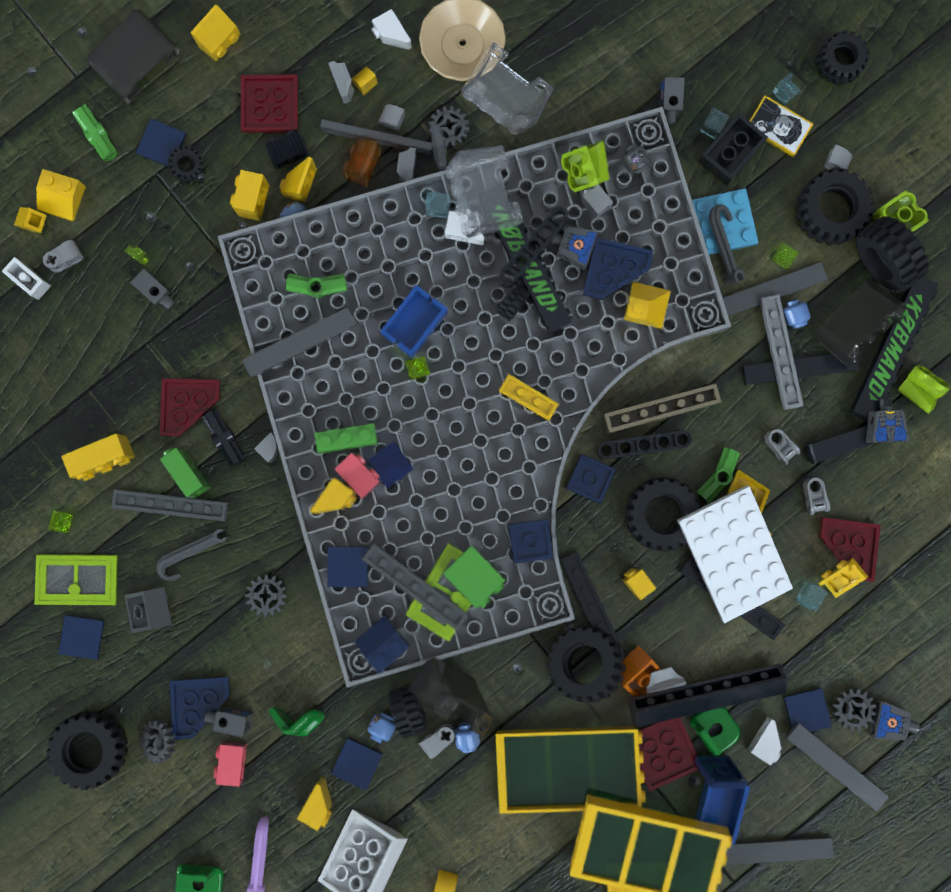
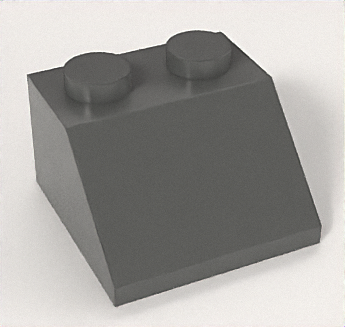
M164 587L124 595L131 633L171 625V613L168 609V597Z

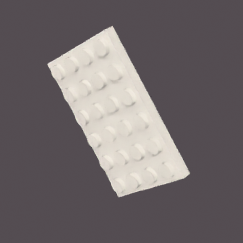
M748 485L677 520L720 618L724 623L793 589Z

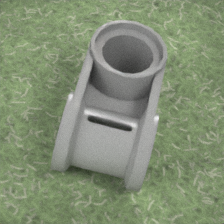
M68 240L47 252L43 256V263L51 271L59 273L71 265L80 262L83 259V255L75 241Z
M775 429L766 432L764 436L765 443L784 465H787L794 455L801 453L797 445L782 430ZM773 433H776L778 435L779 439L777 443H774L772 441L771 437Z
M819 478L805 479L802 488L808 514L811 516L815 512L830 511V503L824 482ZM813 481L817 484L815 491L810 489V484Z
M443 724L433 733L423 738L418 744L427 756L432 759L452 743L455 737V728L451 724ZM444 731H445V732H448V731H449V732H450L449 737H448V736L443 737V736H442V735H443V732H444Z

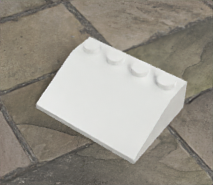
M352 809L318 881L333 892H383L408 839L394 829Z

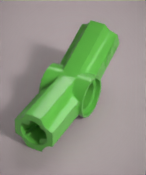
M84 104L73 111L72 114L82 127L84 135L91 145H94L103 161L106 162L114 159L118 152L108 138L107 131L96 120L89 107Z
M289 274L286 281V291L321 298L325 295L347 291L344 274L323 278H309ZM315 284H321V290L318 292H313L312 287Z
M724 447L712 476L697 490V495L707 504L732 481V474L740 455L739 452ZM720 472H723L726 475V480L724 482H720L718 480V474Z

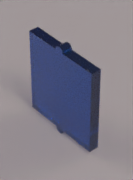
M394 441L385 448L379 449L378 453L368 459V462L387 488L398 480L402 481V477L414 470Z

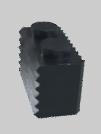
M291 130L285 134L286 136L271 138L268 140V143L264 144L275 169L310 156L300 130Z

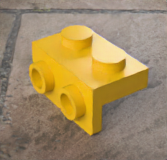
M854 558L848 561L844 559L836 565L837 568L833 571L830 569L825 571L821 575L822 579L818 584L820 586L825 584L834 597L837 598L864 581L868 576Z

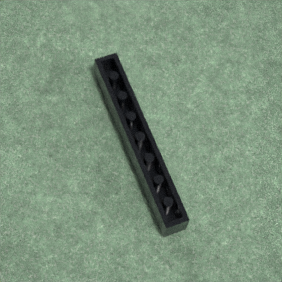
M775 664L630 697V714L634 726L637 728L785 694L787 677L781 665Z

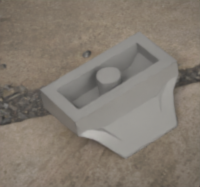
M332 61L328 63L343 103H348L351 101L354 93L351 77L344 62L337 63Z
M409 148L407 151L399 153L397 173L399 174L400 183L414 179L416 148Z
M672 667L651 673L650 682L646 688L647 694L686 685V682Z

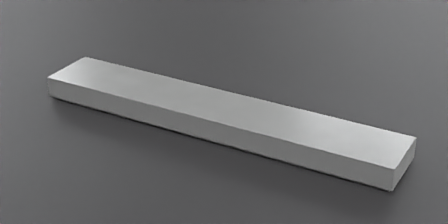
M780 295L762 297L759 300L783 410L802 407L804 405Z

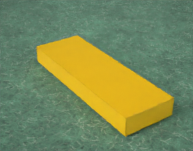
M508 374L499 389V392L548 421L559 403Z

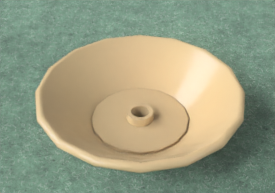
M444 0L433 7L423 20L419 40L422 55L430 68L444 78L466 81L478 79L495 67L503 55L506 37L501 19L495 10L483 1ZM465 42L466 45L461 46L459 43Z

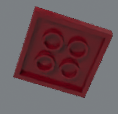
M241 75L242 133H279L298 130V75Z
M681 718L650 724L638 730L642 731V743H639V751H643V763H640V771H644V781L649 792L698 770L694 763L697 753ZM630 734L624 737L635 758V751L631 742L633 738L632 735L630 737Z

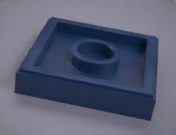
M150 119L136 153L169 167L168 158L172 150L174 151L176 147L183 145L187 134Z
M580 454L565 489L601 504L616 469Z
M548 519L508 524L514 564L553 558Z
M328 547L327 587H368V564L362 560L368 551V547Z
M65 615L58 654L99 659L105 621Z
M822 688L783 696L791 729L797 722L809 732L832 727Z
M347 738L331 775L367 790L383 753Z
M696 756L694 763L712 789L746 788L748 784L730 756Z

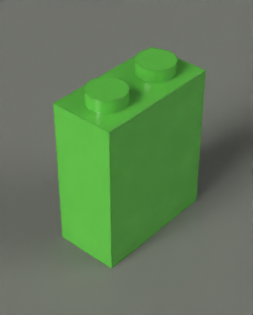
M172 447L163 453L164 456L160 458L161 462L187 498H197L211 488L185 450Z
M473 546L468 548L443 573L476 609L479 606L483 608L490 601L489 596L493 592L499 593L505 586L503 584L505 579Z

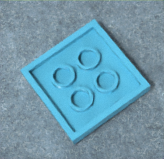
M746 189L692 200L709 255L720 253L709 221V212L716 205L722 204L726 206L733 217V220L728 222L724 213L720 211V219L731 250L754 246L759 243Z

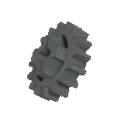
M444 106L442 112L437 109V116H431L434 122H429V127L436 124L439 125L442 135L447 137H443L445 148H448L449 144L453 148H455V143L462 145L461 139L466 140V133L470 131V128L466 127L469 125V120H465L466 114L460 115L461 109L454 111L453 106L450 107V110H447ZM447 125H450L452 129L448 130Z
M265 575L264 579L262 576H258V582L252 580L253 586H247L246 588L250 591V593L245 594V597L250 599L246 604H252L250 611L256 609V615H260L262 612L264 617H267L269 612L272 616L276 615L275 610L280 612L282 611L280 605H286L283 598L288 597V595L284 594L283 591L287 587H281L283 581L276 582V576H273L272 579H270L269 575ZM263 583L262 589L259 592H255L256 588ZM272 584L277 588L278 592L273 590ZM266 591L267 594L271 595V598H268L267 601L266 597L262 596ZM255 599L261 603V607L256 603ZM274 600H278L277 604L270 608L271 603Z
M847 688V693L840 691L841 697L835 696V699L838 701L837 704H832L836 708L832 714L838 716L835 721L838 723L842 722L841 726L843 728L848 726L850 731H853L854 727L858 731H861V726L868 728L867 722H874L871 715H876L872 711L876 705L870 703L873 698L870 696L866 697L867 692L862 691L860 693L858 688H855L854 692L851 688ZM851 697H860L861 699L854 701ZM852 705L856 706V707H855V711H856L855 713H853V708H852L853 706H852ZM854 718L857 722H849L847 720Z
M162 719L149 721L148 724H144L145 729L140 731L143 737L139 738L142 741L140 748H144L143 755H148L147 760H152L153 763H162L167 761V759H171V753H175L173 746L177 745L173 741L176 735L171 733L173 728H168V722L163 723Z

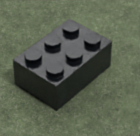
M738 113L703 153L698 162L727 186L763 145L768 136Z

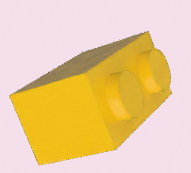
M631 568L624 573L625 578L622 581L636 599L642 600L656 589L642 569Z

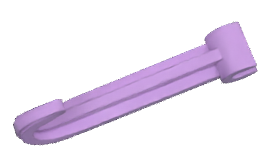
M268 816L261 817L257 825L251 882L248 884L247 892L265 891L263 877L268 840Z

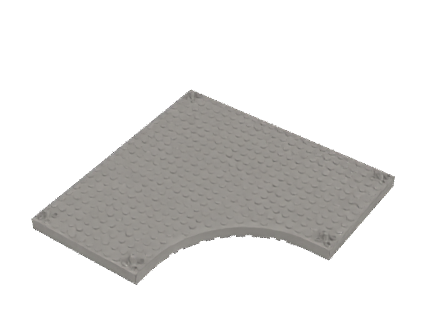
M663 107L218 236L251 355L347 307L357 325L257 375L346 686L350 687L574 620L575 617L558 559L555 516L562 471L579 429L604 394L635 367L669 348L725 331L731 327ZM603 140L610 180L600 183L599 186L613 201L611 208L596 219L582 203L583 192L586 189L574 192L569 187L567 182L568 173L561 165V155ZM632 144L635 147L643 146L650 157L649 167L637 175L629 173L621 161L622 155L625 154L623 150ZM497 184L502 189L505 188L509 195L507 200L511 206H515L518 212L516 217L520 223L523 222L526 226L528 238L554 208L564 207L568 210L569 219L559 234L564 235L567 226L598 231L597 238L653 250L650 269L602 300L583 296L593 249L584 271L557 256L559 246L550 243L540 256L545 262L546 267L544 269L546 273H550L555 281L553 286L556 292L560 291L564 298L562 303L565 309L569 308L573 315V319H571L572 324L550 336L529 296L514 318L509 322L500 316L497 310L512 289L502 287L499 282L500 272L510 259L478 201V194ZM458 209L465 211V214H469L484 236V244L478 245L445 238L449 211ZM561 214L554 216L555 220L559 222L565 220ZM543 229L541 231V233L546 237L552 235V232L549 229ZM509 273L503 275V279L506 282L514 279ZM289 274L309 278H323L344 274L347 291L314 298L310 295L286 291V281ZM519 280L516 284H519L521 287L525 289L522 281ZM632 282L671 291L662 329L624 320ZM315 284L312 287L313 292L321 290V284ZM417 285L431 296V301L434 298L448 308V314L412 359L401 351L397 345H393L384 338L380 331ZM508 374L559 403L549 421L499 392ZM368 424L376 425L379 445L324 454L317 452L315 433ZM351 453L355 456L359 454L366 461L364 465L367 469L373 468L380 476L378 478L380 483L366 497L361 498L358 494L355 495L357 500L351 508L347 507L346 509L319 514L310 511L333 478L340 480L352 489L335 470ZM548 519L553 558L514 564L508 524ZM375 543L426 581L448 543L462 552L473 546L505 579L503 582L505 586L499 593L493 592L489 596L490 601L483 608L479 606L476 609L471 604L467 611L469 616L458 631L454 632L450 641H447L406 616L405 614L414 598L369 564L368 587H327L328 547H368L369 550L372 544ZM452 558V559L450 560L449 564L447 565L446 569L444 570V572H445L456 560H454V559ZM443 574L437 582L438 584L453 593L456 591L460 592ZM434 587V589H436L438 592H440L442 595H444L446 598L452 601L450 595L440 590L439 588ZM423 606L421 608V612L446 626V622ZM385 615L411 646L378 674L365 659L354 641Z

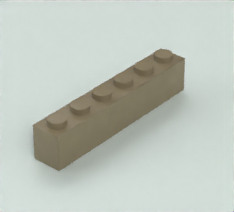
M713 384L606 413L602 418L606 432L610 434L721 403L717 385Z

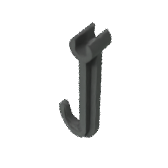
M721 204L711 208L709 221L727 271L724 279L729 285L744 280L745 274L737 268L719 214L722 211L728 222L732 221L733 217L730 210Z
M226 528L217 529L212 534L164 555L157 562V574L165 581L179 579L182 576L180 573L171 576L167 575L165 572L166 568L217 543L228 540L229 535L224 538L220 537V532L226 530Z

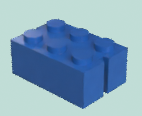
M416 285L380 333L413 359L448 314V308L434 298L431 301V296Z
M705 779L695 820L728 827L729 834L732 836V844L735 845L750 786L747 784L746 788L712 789Z

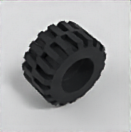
M843 31L841 34L836 32L834 35H831L817 54L816 64L819 65L817 70L822 72L821 77L828 78L827 82L829 83L834 81L835 85H838L840 82L842 85L852 82L868 64L869 55L867 54L869 53V48H865L867 45L866 41L862 42V37L860 35L858 37L855 36V32L852 31L850 34H848V31ZM842 51L846 53L850 58L851 64L843 65L839 63L834 56V52Z
M413 684L391 690L388 694L395 725L399 734L404 739L427 731L424 709L419 694L414 691L416 688Z

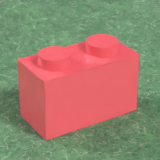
M351 453L335 470L361 498H364L380 483L378 480L380 476L373 468L367 469L364 465L366 461L359 454L355 456Z
M224 741L220 744V747H217L216 758L218 759V766H215L214 778H216L217 785L239 787L243 783L247 744Z

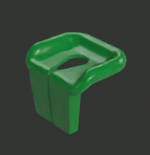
M272 707L268 710L281 732L293 736L309 735L325 718L323 711L312 709L293 723L281 708Z
M725 707L695 714L691 719L692 728L713 756L721 755L737 743L740 738V728ZM715 723L721 724L722 732L710 737L707 731Z
M187 864L177 867L175 892H222L223 870L221 868ZM193 882H204V888L196 890L193 887Z

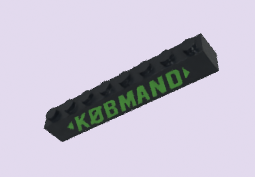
M497 184L478 194V201L509 259H511L528 240L526 235L528 231L524 223H520L517 219L518 212L515 206H511L508 202L509 195L506 189H502ZM530 244L528 246L529 249L533 252L537 250L535 244ZM540 256L520 280L525 289L530 292L529 297L551 336L570 326L573 315L569 308L565 309L562 303L564 298L560 291L556 292L553 286L555 281L550 273H546L544 269L546 267L545 262ZM524 259L516 260V264L519 267L527 264Z
M923 277L904 291L848 413L868 422L870 412L880 411V399L889 398L890 392L888 391L891 385L893 386L898 379L896 374L899 368L901 369L906 362L904 357L907 351L909 352L913 347L914 341L912 340L914 335H917L922 327L920 322L930 310V307H928L930 301L937 295L938 290L936 288L938 283Z

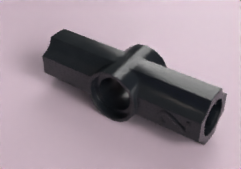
M218 409L206 413L202 418L212 434L211 438L214 444L221 450L229 466H235L245 460L241 449L236 443L234 433L226 425Z

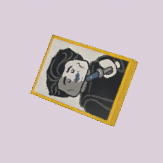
M767 96L763 97L750 119L753 125L768 136L766 142L792 157L795 156L813 126V123Z

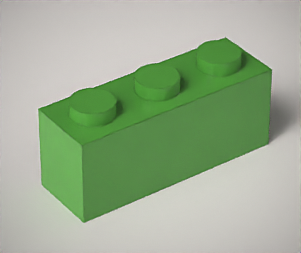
M375 424L315 433L317 452L319 454L379 445Z

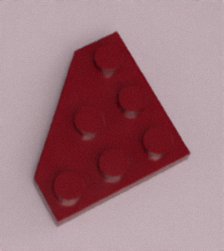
M162 379L160 436L181 437L220 400L221 381Z
M821 517L819 537L836 559L841 562L844 559L848 561L854 558L868 576L864 581L875 582L881 525Z

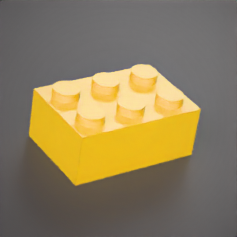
M114 434L61 457L70 478L87 481L94 478L96 473L101 472L104 474L112 471L113 466L129 464L131 462L130 459L135 458L127 436Z

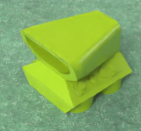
M603 140L561 155V165L568 173V185L574 192L610 180Z
M905 190L883 205L871 216L874 222L886 216L896 218L899 222H903L912 232L929 221L927 212L918 206L915 195L908 192V190Z
M919 364L910 372L898 391L926 413L930 414L934 410L938 398L944 396L951 389V385Z

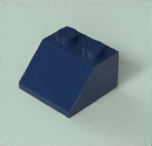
M385 615L354 641L365 659L378 674L411 646Z

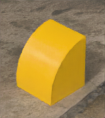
M368 67L363 68L351 79V82L363 95L378 84L376 75Z
M20 207L14 225L41 233L47 215L31 208Z
M439 869L434 892H455L458 874Z

